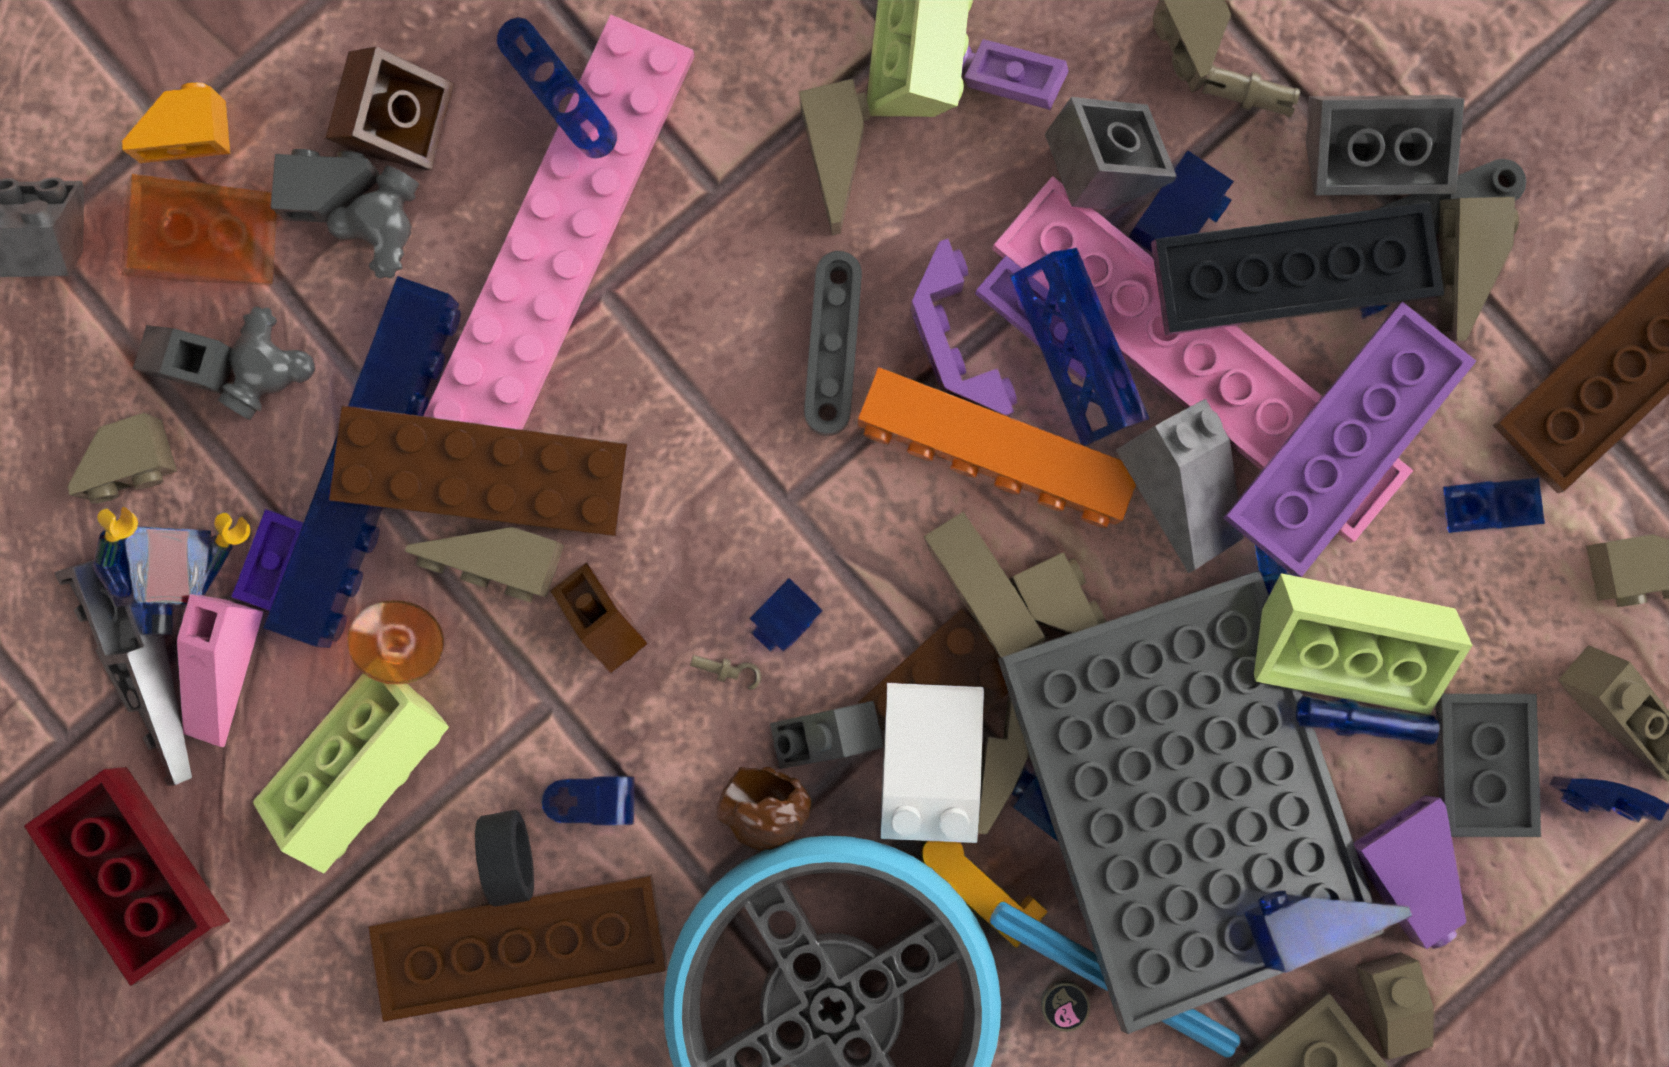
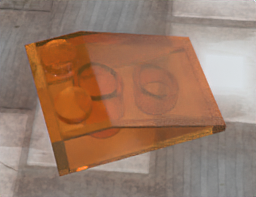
M132 174L126 189L121 275L169 281L272 285L277 213L271 209L272 192Z

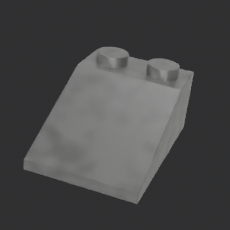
M1206 399L1160 422L1116 449L1120 459L1188 573L1196 570L1244 538L1242 533L1223 519L1225 514L1238 500L1230 439L1223 429L1220 417L1212 410Z

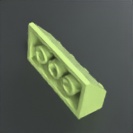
M878 0L867 90L870 116L935 117L958 106V101L962 96L964 88L961 73L963 57L969 42L968 35L966 34L968 12L973 0Z
M1281 573L1262 609L1254 678L1256 682L1430 715L1473 645L1455 608Z
M375 659L255 798L253 804L282 852L324 874L335 860L345 853L348 845L364 826L376 817L379 809L393 792L406 782L411 771L428 751L439 743L441 736L449 726L429 702L386 665Z

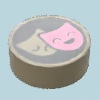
M1065 980L1057 981L1048 986L1041 998V1011L1046 1021L1053 1028L1069 1032L1080 1028L1086 1022L1090 1013V1002L1086 993L1076 983Z

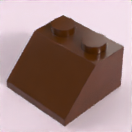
M378 47L349 51L325 139L365 156L424 170H432L454 83Z

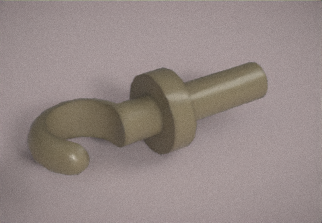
M696 655L692 656L690 662L692 667L718 674L717 680L725 682L726 677L737 680L739 673L744 668L753 670L756 676L754 683L747 687L748 689L754 690L761 682L760 670L752 663H741L735 668L730 666L731 660L723 658L722 662L719 663Z

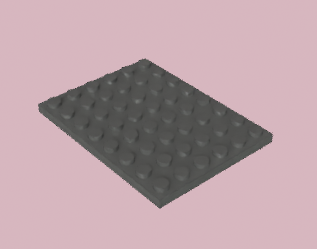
M1260 571L1252 572L997 658L1120 1029L1127 1034L1384 933L1301 690L1255 681L1254 669L1262 609L1269 597Z

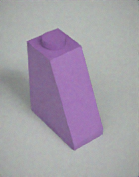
M1424 795L1355 841L1354 846L1362 869L1410 941L1425 949L1429 947L1436 949L1448 944L1456 937L1457 933L1455 930L1466 923V916L1446 805L1439 797Z

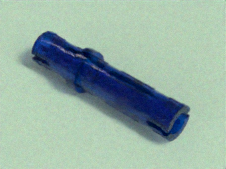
M1302 696L1296 706V721L1299 722V726L1331 729L1339 736L1351 737L1354 734H1365L1374 737L1432 745L1439 735V722L1435 720L1434 715L1358 705L1353 699L1342 698L1339 701H1328L1310 696Z

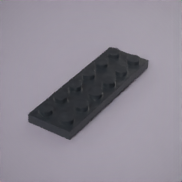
M1430 202L1159 238L1151 242L1165 335L1396 304L1402 301L1410 302L1432 299L1444 295Z

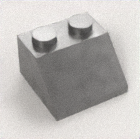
M1071 97L1045 133L1072 207L1112 209L1166 186L1177 177L1150 109L1146 104Z

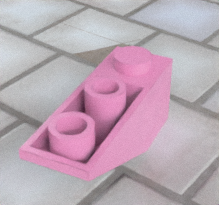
M190 594L177 637L183 734L219 747H225L264 611L227 599Z

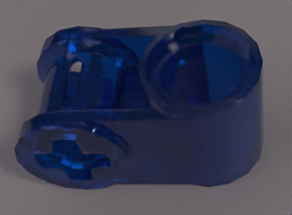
M598 776L592 777V779H564L555 781L543 793L541 801L543 811L547 817L559 823L633 825L635 777ZM564 787L568 788L570 796H577L578 801L577 805L569 807L568 814L563 813L561 805H555L554 803L555 796L563 794Z

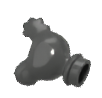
M386 165L382 174L376 176V182L379 186L377 191L360 195L348 207H338L332 210L326 221L330 234L341 240L363 239L374 246V259L370 262L369 268L375 271V276L379 279L384 277L392 279L396 271L403 269L401 259L404 256L403 248L411 235L412 228L403 207L405 201L411 202L416 198L414 193L419 186V183L407 174Z
M254 307L250 314L243 316L245 323L240 330L242 335L231 348L229 355L230 365L236 376L233 384L227 383L223 385L224 391L217 399L248 420L252 419L256 411L262 410V404L259 401L262 395L280 392L292 382H305L312 377L315 371L314 359L305 351H285L272 343V327L276 325L277 319L272 315L270 308L261 309L260 307Z

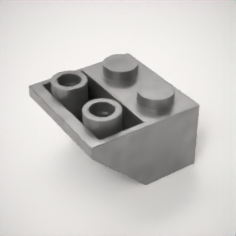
M12 178L0 179V277L69 276L83 253L84 186L82 181H63L60 178H46L38 182H18Z

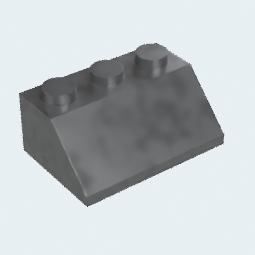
M1450 95L1309 97L1306 147L1314 195L1456 194L1464 98Z

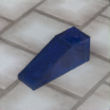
M1283 890L1272 892L1259 898V906L1244 913L1265 968L1284 973L1297 969L1412 916L1408 906L1287 895L1286 891Z

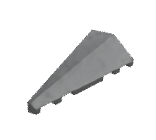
M146 546L138 547L140 552H137L136 548L115 553L113 563L110 566L101 564V558L54 572L59 584H70L81 605L76 607L74 612L80 622L89 621L98 646L95 651L127 711H138L150 733L142 739L148 750L158 749L167 774L164 778L167 785H177L192 778L164 634H152V615L159 614L158 604H131L123 606L136 601L137 597H139L136 587L137 580L122 594V596L126 595L121 600L114 602L134 578L138 577L137 563L140 559L143 564L142 571L145 569L148 560ZM138 582L141 599H145V588Z

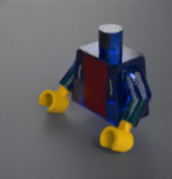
M122 507L120 518L117 521L115 514L107 508L101 510L97 515L99 524L105 530L99 535L92 566L108 594L113 596L116 607L142 608V635H172L173 608L187 607L190 594L205 596L232 551V544L237 545L247 540L251 529L247 521L240 517L236 526L228 530L232 524V518L228 513L217 515L214 526L219 534L212 537L211 530L138 526L136 516L126 507Z

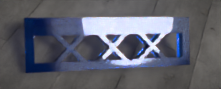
M1073 248L1051 252L1010 275L1081 445H1090L1118 431L1149 420V415L1078 249ZM1041 271L1044 272L1050 286L1046 301L1035 297L1028 280ZM1053 315L1064 319L1068 332L1064 344L1054 340L1049 330ZM1071 358L1082 362L1086 377L1083 387L1072 383L1067 371ZM1089 401L1101 406L1108 425L1096 431H1092L1085 415Z

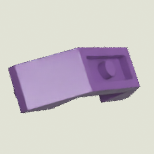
M949 239L942 240L938 243L912 299L910 308L938 386L942 392L1011 418L1014 413L1012 405L1017 404V397L1010 379H1001L998 368L964 381L961 379L960 375L966 374L964 361L957 347L950 349L944 334L950 331L947 316L942 305L934 307L933 302L962 292L964 285L963 277L968 276V269L960 249L953 251Z

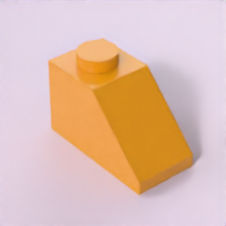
M186 83L181 85L180 90L164 91L122 140V150L140 164L230 154L226 101L211 86L203 83Z

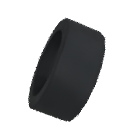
M517 810L480 816L475 828V851L480 882L488 903L497 907L529 901L534 891V867L529 836L521 814Z

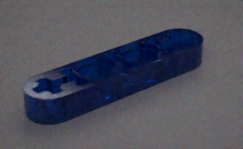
M517 17L505 22L497 34V45L500 51L573 144L583 154L594 159L608 155L614 149L617 142V131L608 117L540 32L527 19ZM521 35L533 50L527 56L515 42ZM548 62L554 63V71L550 78L541 82L535 81V72L540 65ZM571 93L579 95V101L574 110L567 113L559 112V104L564 96ZM586 119L595 127L600 135L595 141L591 140L589 134L580 125Z

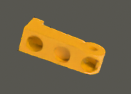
M923 841L921 854L924 863L946 880L964 901L990 925L991 915L1000 902L1011 905L1039 922L1047 914L1048 911L1030 894L1021 904L1016 902L964 855L963 846L960 842ZM996 929L1015 948L1020 945L1021 942Z

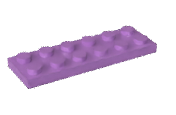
M1402 301L1388 315L1225 514L1223 519L1291 575L1302 577L1471 369L1476 360Z

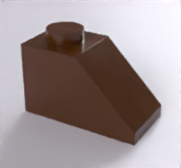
M587 562L550 591L580 641L610 673L624 662L630 660L648 644L630 616Z

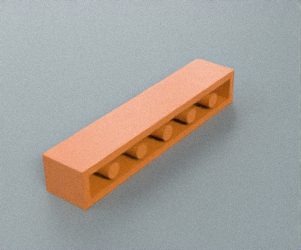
M880 367L876 371L858 417V426L865 429L863 435L871 440L889 445L891 439L909 445L907 452L920 459L933 461L934 456L948 460L952 462L950 469L959 474L976 478L979 472L994 478L995 482L993 485L1003 491L1020 495L1023 489L1038 495L1037 502L1050 509L1063 512L1065 506L1083 512L1081 520L1097 527L1107 529L1109 523L1117 525L1123 521L1136 487L1122 460Z

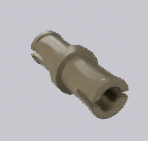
M1212 65L1208 78L1204 82L1202 93L1240 102V108L1247 110L1254 106L1291 118L1295 110L1293 104L1297 105L1300 89L1262 80L1261 74L1254 72L1247 76Z

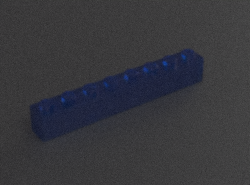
M397 276L348 406L417 416L424 415L429 402V398L425 395L431 379L436 380L444 365L445 355L441 352L447 336L452 337L455 334L461 318V311L458 310L459 303L450 294ZM337 436L264 625V628L322 648H330L333 641L337 642L345 629L347 616L343 615L349 597L353 598L360 589L363 580V572L360 571V567L365 554H370L377 544L380 529L376 525L382 509H388L385 507L329 500Z

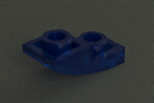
M1539 477L1442 487L1448 533L1545 524Z
M1554 776L1550 782L1551 786L1564 793L1561 797L1564 803L1585 814H1588L1590 809L1610 812L1612 809L1619 815L1639 823L1641 818L1662 821L1669 808L1668 803L1653 795L1611 781L1572 776Z

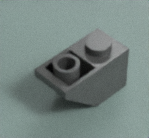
M293 149L291 155L275 154L271 209L287 221L326 223L332 210L338 207H348L357 197L363 195L376 184V176L379 175V171L368 159H365L363 154L351 151L338 152L337 157L320 156L318 152L308 149Z
M146 325L133 369L222 394L224 391L222 386L228 383L232 370L229 361L231 347L218 340L175 328Z
M874 701L770 723L780 769L844 758L883 748Z

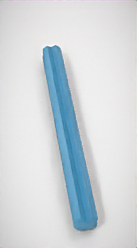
M1000 902L996 906L990 918L991 925L1108 991L1094 952L1005 902ZM1195 1009L1185 1011L1162 1021L1224 1057H1231L1240 1043V1037L1234 1031Z

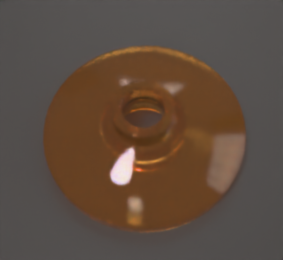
M390 600L373 604L358 614L350 626L347 647L350 658L355 666L369 678L386 684H407L422 679L437 666L444 649V636L438 621L427 610L411 602ZM395 646L402 649L403 652L394 653L387 649Z

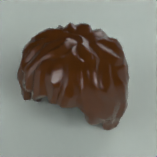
M739 767L734 776L729 779L728 784L720 795L717 803L716 818L731 828L739 842L757 851L772 850L793 841L796 833L802 830L803 824L809 818L811 797L800 780L795 777L790 778L786 774L776 772L771 767H764L762 769Z

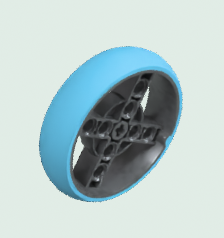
M818 836L793 840L772 850L761 851L727 872L709 889L690 914L675 943L667 970L663 1004L665 1035L672 1064L674 1067H744L738 1062L736 1052L748 1046L756 1048L762 1055L763 1061L756 1067H784L787 1064L791 1067H896L888 1052L896 1042L901 1030L904 1016L903 993L956 961L963 985L964 1022L957 1052L950 1067H991L1000 1030L1001 997L995 960L988 940L977 918L964 899L946 880L918 859L894 847L856 837ZM829 872L864 876L895 888L913 900L930 917L878 949L850 935L839 933L817 935L786 881L805 875ZM745 907L776 959L765 978L761 992V1021L708 1052L700 1017V997L704 972L711 952L725 927ZM776 911H787L795 918V929L787 934H778L770 927L769 917ZM920 944L928 950V957L921 966L910 967L901 960V954L908 945ZM812 953L820 960L821 967L815 974L804 976L795 969L793 962L799 954ZM874 969L883 972L887 977L885 987L877 992L864 990L859 980L866 971ZM829 996L833 1002L839 1000L844 1002V1004L840 1005V1016L835 1017L832 1012L823 1014L820 1011L824 1009L823 999ZM786 1021H795L802 1026L804 1035L797 1042H786L779 1036L778 1026ZM853 1038H862L870 1044L871 1049L864 1058L853 1059L844 1052L845 1043Z

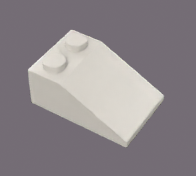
M887 683L881 796V839L977 843L981 790L983 687Z

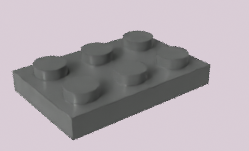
M1442 694L1436 704L1439 798L1446 805L1451 837H1541L1537 694Z

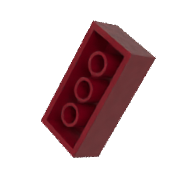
M127 767L103 769L24 825V828L130 986L155 976L231 922Z

